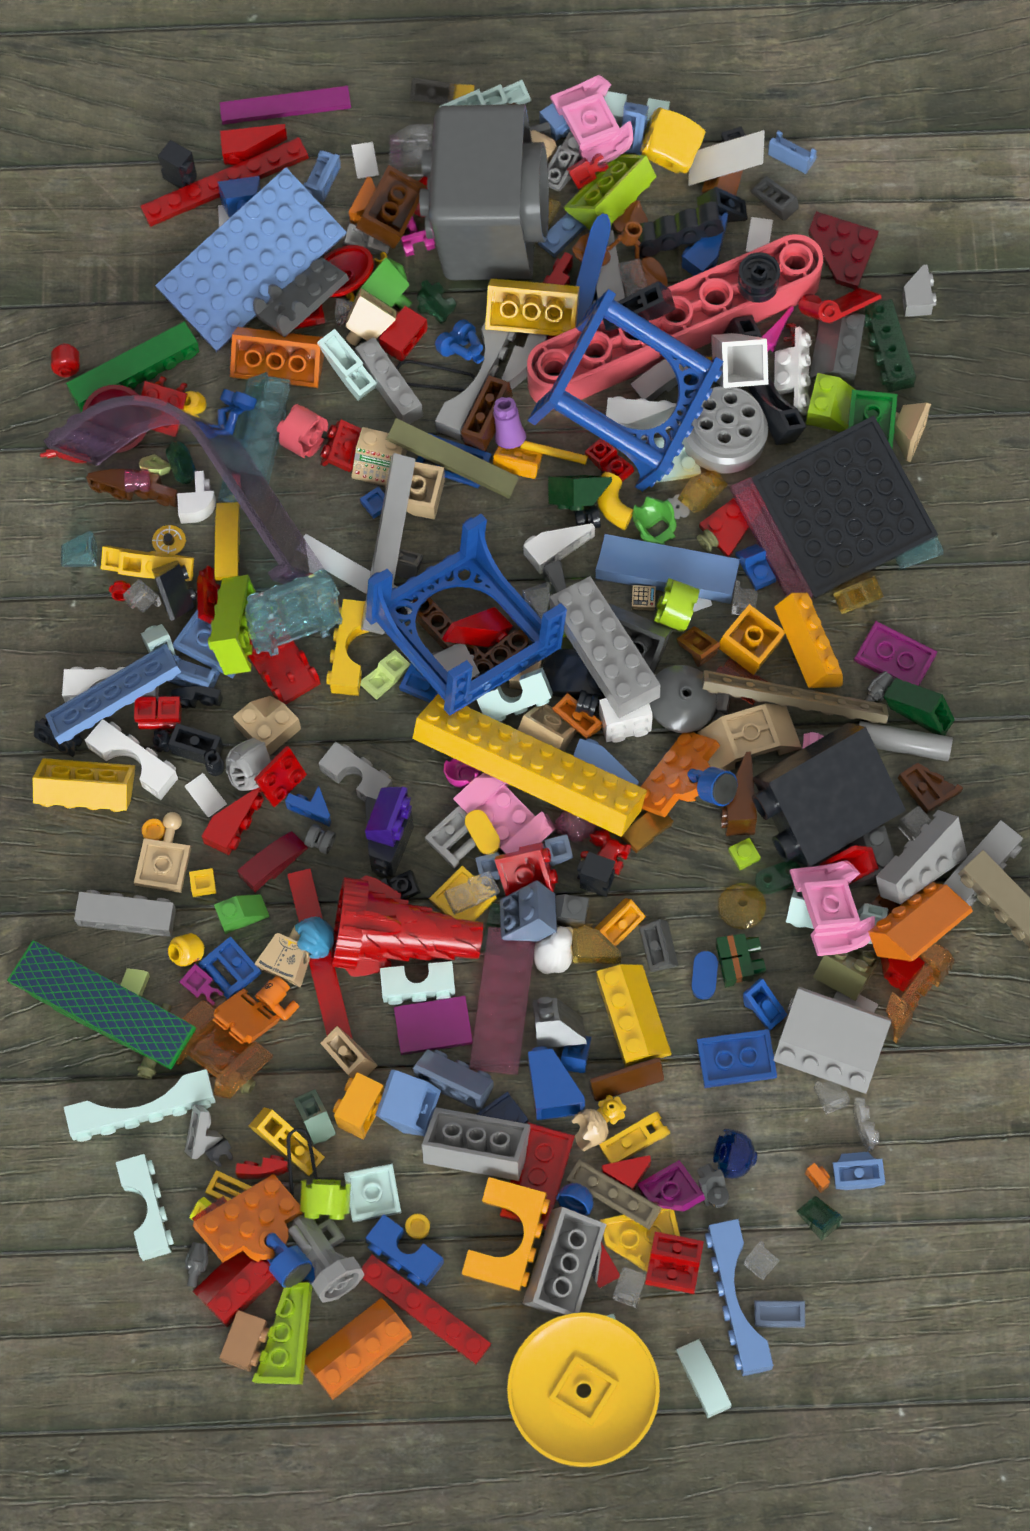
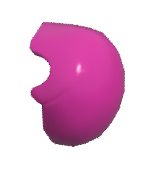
M454 758L450 761L446 760L444 763L443 772L448 782L456 788L464 789L481 774L480 770Z

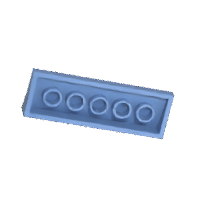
M605 534L596 566V579L632 586H656V590L664 591L666 581L670 578L700 589L698 598L731 604L740 559Z

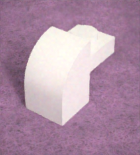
M195 471V492L177 493L178 515L181 524L203 521L215 509L214 491H211L210 479L205 478L204 471Z

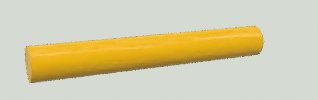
M524 441L520 446L521 449L586 465L588 460L586 455L529 441Z

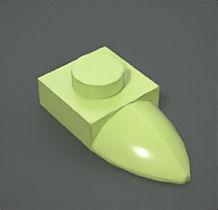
M155 454L143 457L139 461L142 471L160 476L169 474L172 468L171 464Z

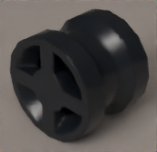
M581 689L575 712H585L588 716L593 717L599 694L594 693L591 695L586 690Z

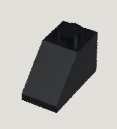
M714 187L696 198L697 207L707 202H717L721 216L725 212L728 214L727 222H739L748 219L745 200L718 187Z

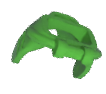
M647 496L643 506L638 507L634 505L633 521L643 541L665 545L666 541L675 538L673 534L676 529L674 509L668 500L661 501ZM664 520L669 528L660 535L653 537L647 530L659 521Z

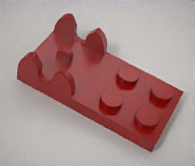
M272 609L252 621L254 627L253 635H249L252 655H248V659L275 699L286 705L321 684L317 671L313 666L309 665L305 653L298 649Z

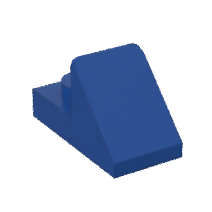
M755 544L735 553L737 559H740L739 563L755 591L776 582V576L766 560V550Z
M319 786L311 802L301 794H296V796L288 794L285 800L288 810L330 827L332 823L330 814Z
M762 978L757 980L743 993L744 1006L755 1012L766 1029L771 1030L788 1015Z
M586 1036V1044L564 1046L561 1062L567 1071L585 1073L592 1037Z

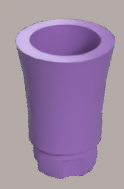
M501 397L495 401L493 412L496 429L495 441L502 448H516L526 440V432L522 426L515 401L510 397Z

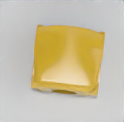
M659 107L649 118L640 152L642 155H647L648 160L674 173L681 172L686 174L701 146L706 131L691 119Z

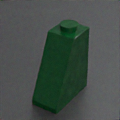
M895 678L893 683L886 689L884 698L891 710L933 734L945 736L955 720L943 694Z

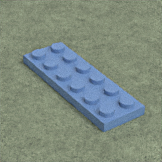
M167 644L162 645L47 713L45 716L55 739L59 744L71 740L81 731L93 727L95 723L103 718L113 715L125 705L132 704L137 698L152 692L157 686L174 679L176 675L181 673V670Z

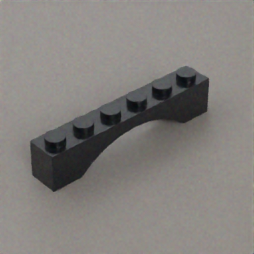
M752 315L733 318L723 334L736 333L761 338V333ZM768 373V384L748 387L765 414L768 429L776 445L795 442L805 430L806 425L798 409L790 405L779 394Z

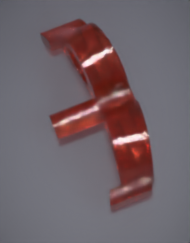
M788 323L786 327H789L791 336L783 337L784 342L792 341V347H795V328L797 326L794 323Z

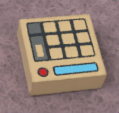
M633 585L632 610L655 611L656 586Z

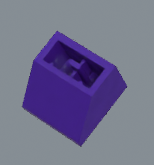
M385 787L380 789L365 829L366 839L394 847L396 840L400 841L404 831L402 823L404 818H409L412 809L410 805L411 798L408 797L406 787Z

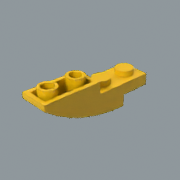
M106 545L102 547L101 569L115 571L121 575L155 579L151 569L178 560L180 566L185 565L189 578L185 579V581H192L194 558Z

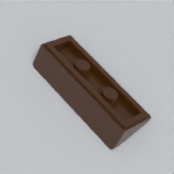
M657 1057L591 1078L590 1088L594 1100L598 1102L606 1099L608 1095L614 1097L663 1081L664 1075L661 1060Z

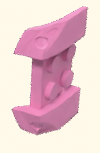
M600 75L550 96L559 116L563 115L580 147L579 154L581 158H586L590 162L595 154L601 153L604 158L598 162V165L616 159L629 150L633 142L631 121L619 128L603 98L606 96L611 84Z
M483 773L471 781L453 799L467 814L473 810H481L486 813L500 838L499 848L504 853L516 852L519 850V847L540 843L555 830V826L548 814L541 811L535 816L507 788L510 784Z
M849 861L790 870L796 892L802 891L814 928L811 938L817 956L847 953L868 944L871 940L868 931L875 926V916L860 921L848 886L860 873Z

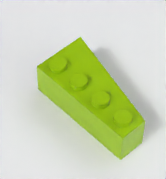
M249 575L222 579L220 589H218V602L214 607L215 616L211 622L212 631L211 636L208 637V645L210 650L214 651L224 675L251 671V663L247 657L252 655L249 635H253L254 629L251 617L254 616L256 591Z

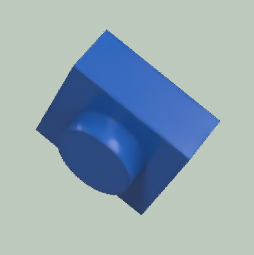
M379 486L360 498L361 504L373 519L382 512L385 494Z

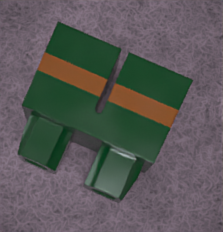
M744 933L716 938L715 946L725 988L743 981L751 982L754 976L766 972L763 958L751 960L750 953L761 952L759 937L746 938Z

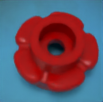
M118 580L113 585H110L109 592H111L114 600L124 601L130 597L132 587L129 583Z

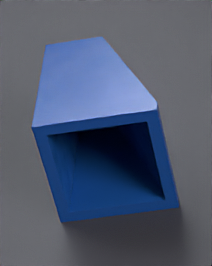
M541 1046L533 1048L532 1051L528 1052V1064L537 1121L575 1116L577 1113L585 1110L583 1094L554 1050Z

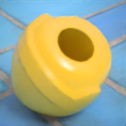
M198 391L185 392L188 395L183 411L191 415L203 413L206 409L205 397Z

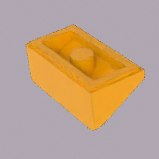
M498 446L494 454L493 465L514 475L535 479L543 454L517 447L505 449Z
M625 898L593 929V932L611 949H614L646 916L632 899Z

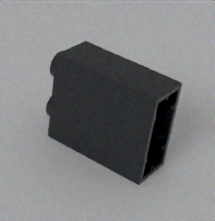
M847 723L753 777L759 792L752 795V801L763 819L768 820L772 817L779 831V834L772 837V841L777 852L786 862L792 859L795 862L812 866L906 811L865 726Z

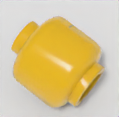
M193 933L176 936L171 940L168 947L169 958L180 967L198 963L204 955V944Z

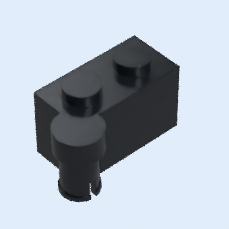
M176 723L168 743L171 753L205 764L206 770L211 776L221 775L225 769L224 762L220 757L224 747L221 737Z

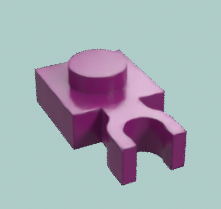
M196 964L179 981L196 998L203 993L206 996L207 1002L212 1006L215 1005V1002L210 999V995L212 993H217L220 997L223 995L219 989L209 986L213 979Z

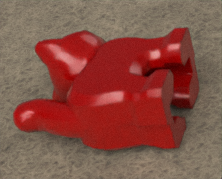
M602 828L594 831L593 834H590L591 839L589 842L597 847H602L597 855L615 861V874L619 875L624 865L622 861H617V858L621 857L627 860L631 851V845H624L618 840L612 839L609 831ZM582 851L580 854L581 858L586 859L589 851Z

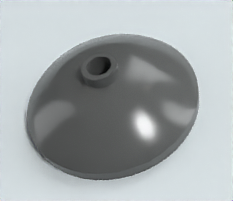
M673 665L661 670L655 676L660 683V698L649 704L652 715L659 724L677 733L695 732L707 725L715 713L717 695L702 688L703 672L687 665ZM682 691H687L689 697L684 696Z

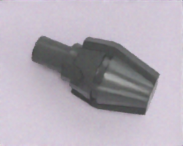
M886 671L876 676L867 687L868 696L864 700L871 702L884 700L886 689L895 679Z
M192 1243L185 1259V1269H188L187 1273H189L187 1286L197 1287L199 1275L206 1270L208 1265L207 1244Z

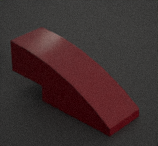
M291 831L247 861L237 870L238 875L256 892L271 878L274 880L308 849V846Z

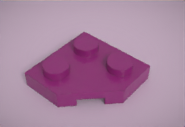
M680 1160L637 1184L644 1198L664 1209L686 1211L705 1200L704 1193Z

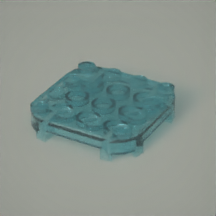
M325 569L318 570L306 577H298L283 585H275L269 590L262 593H253L247 597L248 604L245 608L248 633L257 654L269 652L270 656L278 655V646L316 632H320L323 639L330 635L329 629L336 624H342L343 619L339 612L338 595L340 593L332 576Z

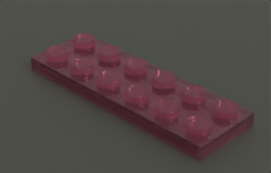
M488 928L470 1069L518 1075L535 941L503 940L501 938V928Z

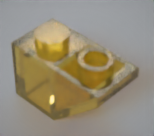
M715 471L699 474L690 478L678 500L696 513L705 509L727 487L728 483Z
M875 576L833 593L841 614L884 597Z

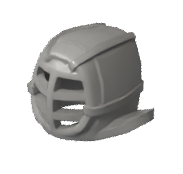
M252 738L236 745L229 751L226 757L225 770L228 773L231 784L236 789L246 791L259 788L254 778L271 762L265 742Z

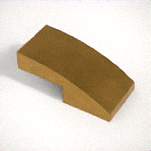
M647 812L632 824L621 838L631 845V849L635 853H638L651 844L656 836L671 827L674 821L668 815L662 817Z

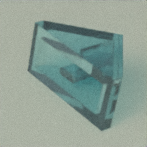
M88 531L62 545V567L97 566V543L93 532Z

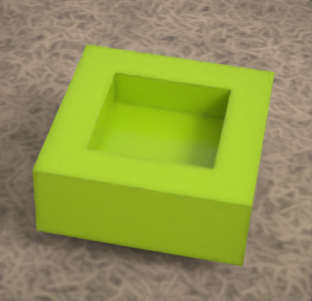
M750 838L728 848V852L739 871L761 859Z

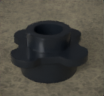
M166 729L154 731L153 744L157 752H162V750L169 752L170 747L168 743L172 736L170 731Z

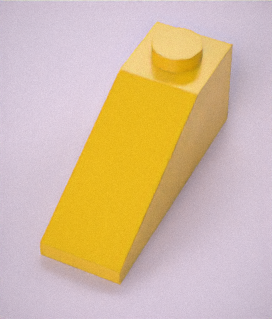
M264 1107L250 1123L249 1127L288 1159L287 1135L293 1128L274 1110ZM296 1131L290 1137L291 1160L296 1167L310 1176L313 1169L308 1142ZM312 1146L317 1167L325 1157Z

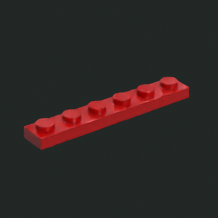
M373 1254L362 1266L361 1269L364 1273L362 1280L475 1365H477L491 1346L489 1341Z

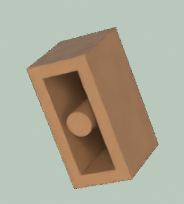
M238 1310L219 1357L221 1361L249 1372L252 1366L256 1367L261 1356V1352H258L261 1342H266L270 1330L267 1328V1321Z

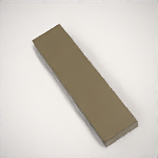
M578 1159L566 1179L570 1183H579L587 1187L593 1197L649 1230L662 1210L660 1206Z

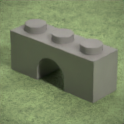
M335 742L318 763L320 771L338 784L347 775L356 774L360 776L362 781L356 788L357 797L364 802L367 796L377 799L381 788L393 787L392 778L388 773L373 768L372 763L368 759L357 757L354 755V751L345 744L341 746Z

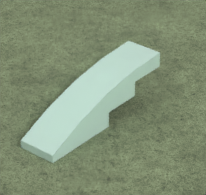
M520 80L504 88L500 84L482 93L480 89H477L441 106L526 104L531 102L523 80Z

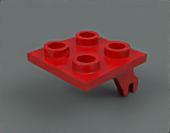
M163 376L155 383L145 381L141 397L149 411L148 429L177 437L188 395L184 390L188 385L182 382L176 390L167 388L163 385L167 378Z
M286 746L254 780L271 806L275 808L307 774L290 747Z

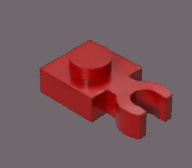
M601 153L595 154L590 162L584 158L567 168L578 190L597 179L595 175L597 171L604 172L609 168L606 162L598 165V162L604 158Z

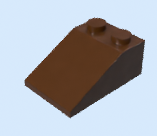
M388 165L355 228L395 249L419 204L420 189H426L427 186Z
M746 752L736 774L738 783L736 795L729 804L721 806L720 822L721 828L726 829V836L755 834L757 813L752 801V795L755 794L751 752Z

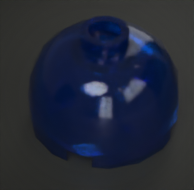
M724 1129L725 1135H719L717 1139L713 1162H718V1170L721 1169L724 1178L738 1179L747 1174L751 1167L756 1164L757 1152L752 1140L745 1133Z

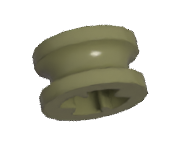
M708 529L703 531V535L699 534L697 536L699 544L707 552L712 551V547L719 545L715 535Z

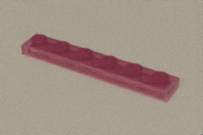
M751 477L730 486V491L757 543L766 550V560L785 596L787 597L791 593H808L812 599L813 594Z

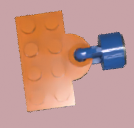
M693 732L682 733L641 785V788L647 790L642 810L666 817L678 800L696 801V796L698 795L703 801L718 806L729 804L737 792L738 783L736 776L730 771L711 767L708 763L720 747L719 743L715 739Z
M274 1174L194 1221L193 1227L222 1262H225L241 1251H244L251 1259L257 1262L259 1260H267L270 1263L269 1271L284 1288L298 1284L311 1270L312 1262L299 1246L294 1245L289 1248L286 1246L289 1238L286 1224L302 1215L303 1212L300 1211V1204Z

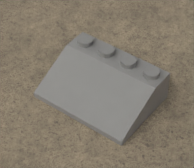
M798 987L773 1061L866 1094L892 1019Z

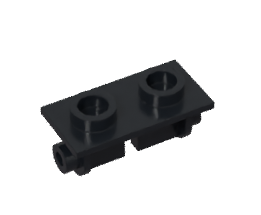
M47 718L35 721V738L49 744L62 753L72 757L75 756L76 746L79 747L83 742L80 734H76L71 740L59 744L52 733Z

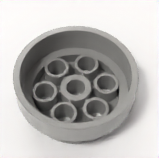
M714 387L710 397L706 401L704 400L701 405L703 407L702 413L697 419L694 418L691 424L694 426L692 432L682 442L687 455L692 457L700 467L716 473L739 472L754 464L762 454L768 435L767 420L757 400L748 392L736 387Z

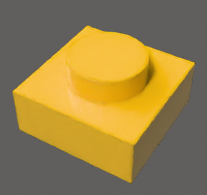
M213 868L189 872L193 897L217 893Z

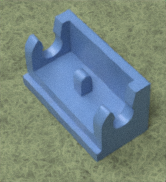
M625 102L622 126L631 121L633 130V142L630 149L626 152L636 153V155L641 154L640 148L644 139L649 106Z
M778 130L776 139L772 137L769 142L768 155L806 174L817 159V150L812 148L811 152L782 138L783 133Z
M320 151L317 162L303 186L316 200L324 202L341 168L339 155Z
M173 655L181 673L168 682L183 687H215L220 675L217 669H208Z

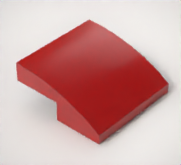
M655 1231L645 1285L694 1294L704 1241Z

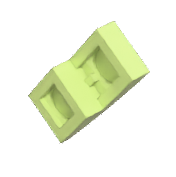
M394 650L378 663V667L361 680L360 685L377 700L407 672L410 663Z

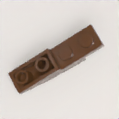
M107 469L88 473L86 477L92 490L98 493H109L118 500L126 499L131 501L134 494L142 499L150 498L156 500L160 505L166 507L169 505L177 507L178 505L177 490L162 485L160 475L134 469Z

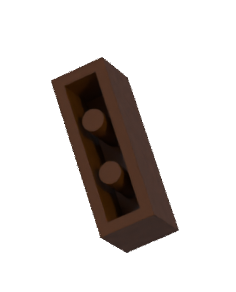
M488 376L461 431L465 445L486 451L496 431L493 414L495 401L501 397H513L509 382Z

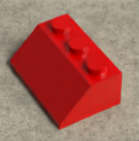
M241 1251L217 1267L193 1290V1293L228 1327L234 1321L237 1311H245L276 1281V1278L269 1271L270 1263L267 1260H259L257 1262L251 1259L244 1251Z

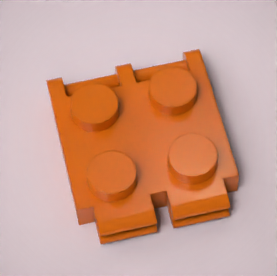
M245 988L215 1009V1018L212 1020L224 1030L231 1028L229 1034L241 1044L244 1042L250 1044L276 1025L280 1017L272 1015L263 1007L264 1004L262 1002H257L250 997Z

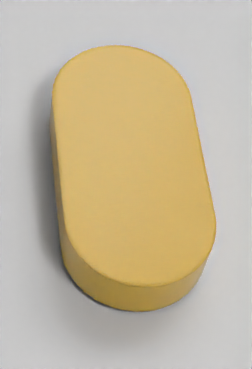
M481 810L470 811L465 817V826L478 850L486 855L497 852L500 847V838L488 816Z

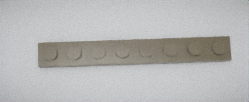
M704 670L702 676V688L710 693L716 694L720 692L730 694L735 698L746 697L752 698L757 702L768 701L779 706L789 705L798 707L805 711H821L826 715L837 714L848 719L858 718L867 720L874 724H886L889 716L887 704Z

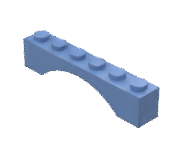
M735 1219L709 1225L708 1233H705L707 1247H712L714 1257L710 1258L713 1272H718L720 1281L716 1282L719 1297L724 1296L726 1304L722 1306L725 1321H730L731 1330H728L730 1345H735L737 1355H733L736 1370H741L742 1376L772 1370L773 1362L768 1341L759 1335L748 1323L736 1297L734 1285L735 1266L744 1245L739 1221Z

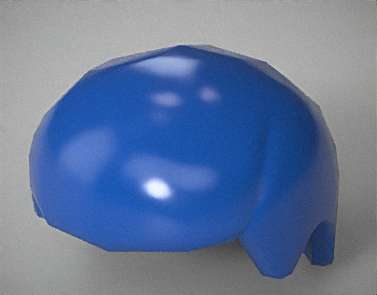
M571 1183L564 1186L556 1197L560 1207L567 1208L584 1216L591 1213L594 1205L591 1192L587 1187L579 1183Z

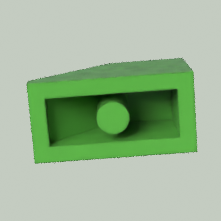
M261 894L234 896L214 904L225 934L270 917Z

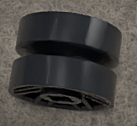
M758 252L752 253L742 260L739 266L738 290L745 299L761 303L775 296L780 278V266L776 259L769 254Z

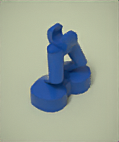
M465 319L458 321L450 333H441L435 341L436 350L442 356L448 357L456 353L465 360L472 359L477 364L484 360V356L480 354L483 350V345L476 335V329L473 324ZM468 343L471 344V346H470L469 348L463 347V346L467 345Z
M223 389L220 400L228 405V407L218 409V428L214 432V438L221 440L224 433L225 436L222 442L230 444L233 439L238 415L244 411L253 410L257 399L238 391L233 392ZM230 412L226 421V413Z

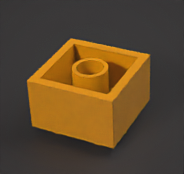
M749 604L722 636L719 642V649L754 675L781 643L785 631Z
M357 1072L354 1078H349L344 1089L347 1092L343 1099L339 1098L333 1112L335 1113L334 1117L338 1128L364 1140L376 1117L384 1086Z

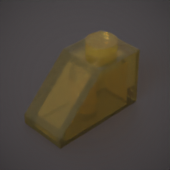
M579 926L578 929H573V963L621 964V952L598 929H592L591 926Z

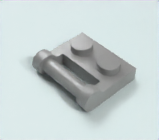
M460 806L425 836V841L452 868H456L460 864L459 861L476 846L471 837L453 854L448 851L468 832L465 826L467 813Z

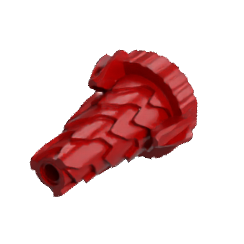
M365 875L361 879L343 878L334 925L335 939L331 951V966L345 968L350 976L359 977L379 973L380 968L391 967L389 959L409 962L410 958L420 960H433L436 958L455 960V957L479 959L483 936V922L456 919L450 915L434 912L431 907L408 904L409 900L400 899V892L371 876Z

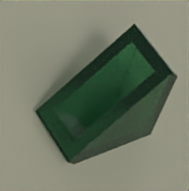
M816 1196L797 1210L799 1216L821 1241L841 1225L843 1219L841 1214Z

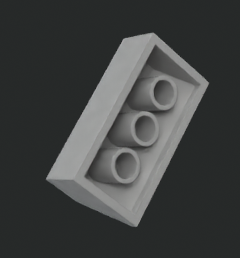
M435 1107L422 1143L423 1163L519 1181L526 1158L530 1124Z
M564 1207L552 1209L522 1304L558 1316L579 1313L606 1224Z

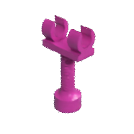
M412 216L407 226L410 234L401 238V244L406 257L414 255L412 244L424 241L427 251L435 248L434 239H427L425 230L418 232Z

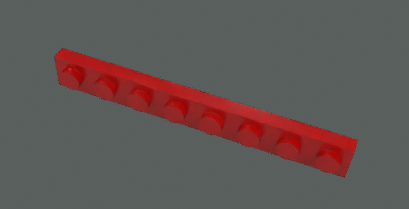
M298 137L140 206L141 211L149 226H155L219 198V181L259 176L261 180L309 159L308 153Z

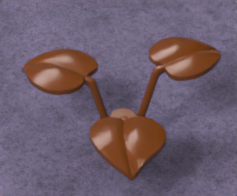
M636 200L613 222L614 229L621 233V235H618L617 239L607 246L602 266L609 263L611 259L608 251L622 241L625 246H635V262L637 265L633 266L630 271L633 283L641 289L657 281L667 287L666 273L656 259L648 256L644 257L641 261L639 260L640 242L638 239L642 233L640 223L648 222V219L641 207L640 201ZM589 233L579 238L572 248L573 254L581 262Z

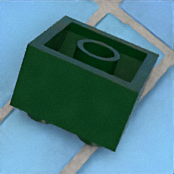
M595 475L549 476L548 504L557 505V509L584 510V506L595 504L612 482V477Z

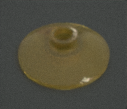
M737 883L723 891L719 898L718 910L723 921L729 926L736 929H749L756 926L763 919L766 911V901L763 894L756 887L746 883ZM744 900L747 902V905L741 907L738 902Z

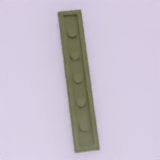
M397 418L386 438L387 441L508 499L519 478Z

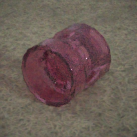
M141 469L139 473L134 470H125V491L134 492L140 489L142 492H149V469Z

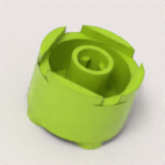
M668 578L664 587L665 593L659 597L653 621L684 632L693 615V607L697 603L700 589Z
M313 1179L312 1184H307V1180H302L300 1211L304 1212V1218L317 1219L321 1214L329 1215V1219L343 1220L345 1214L350 1213L351 1182L346 1181V1186H341L340 1180Z

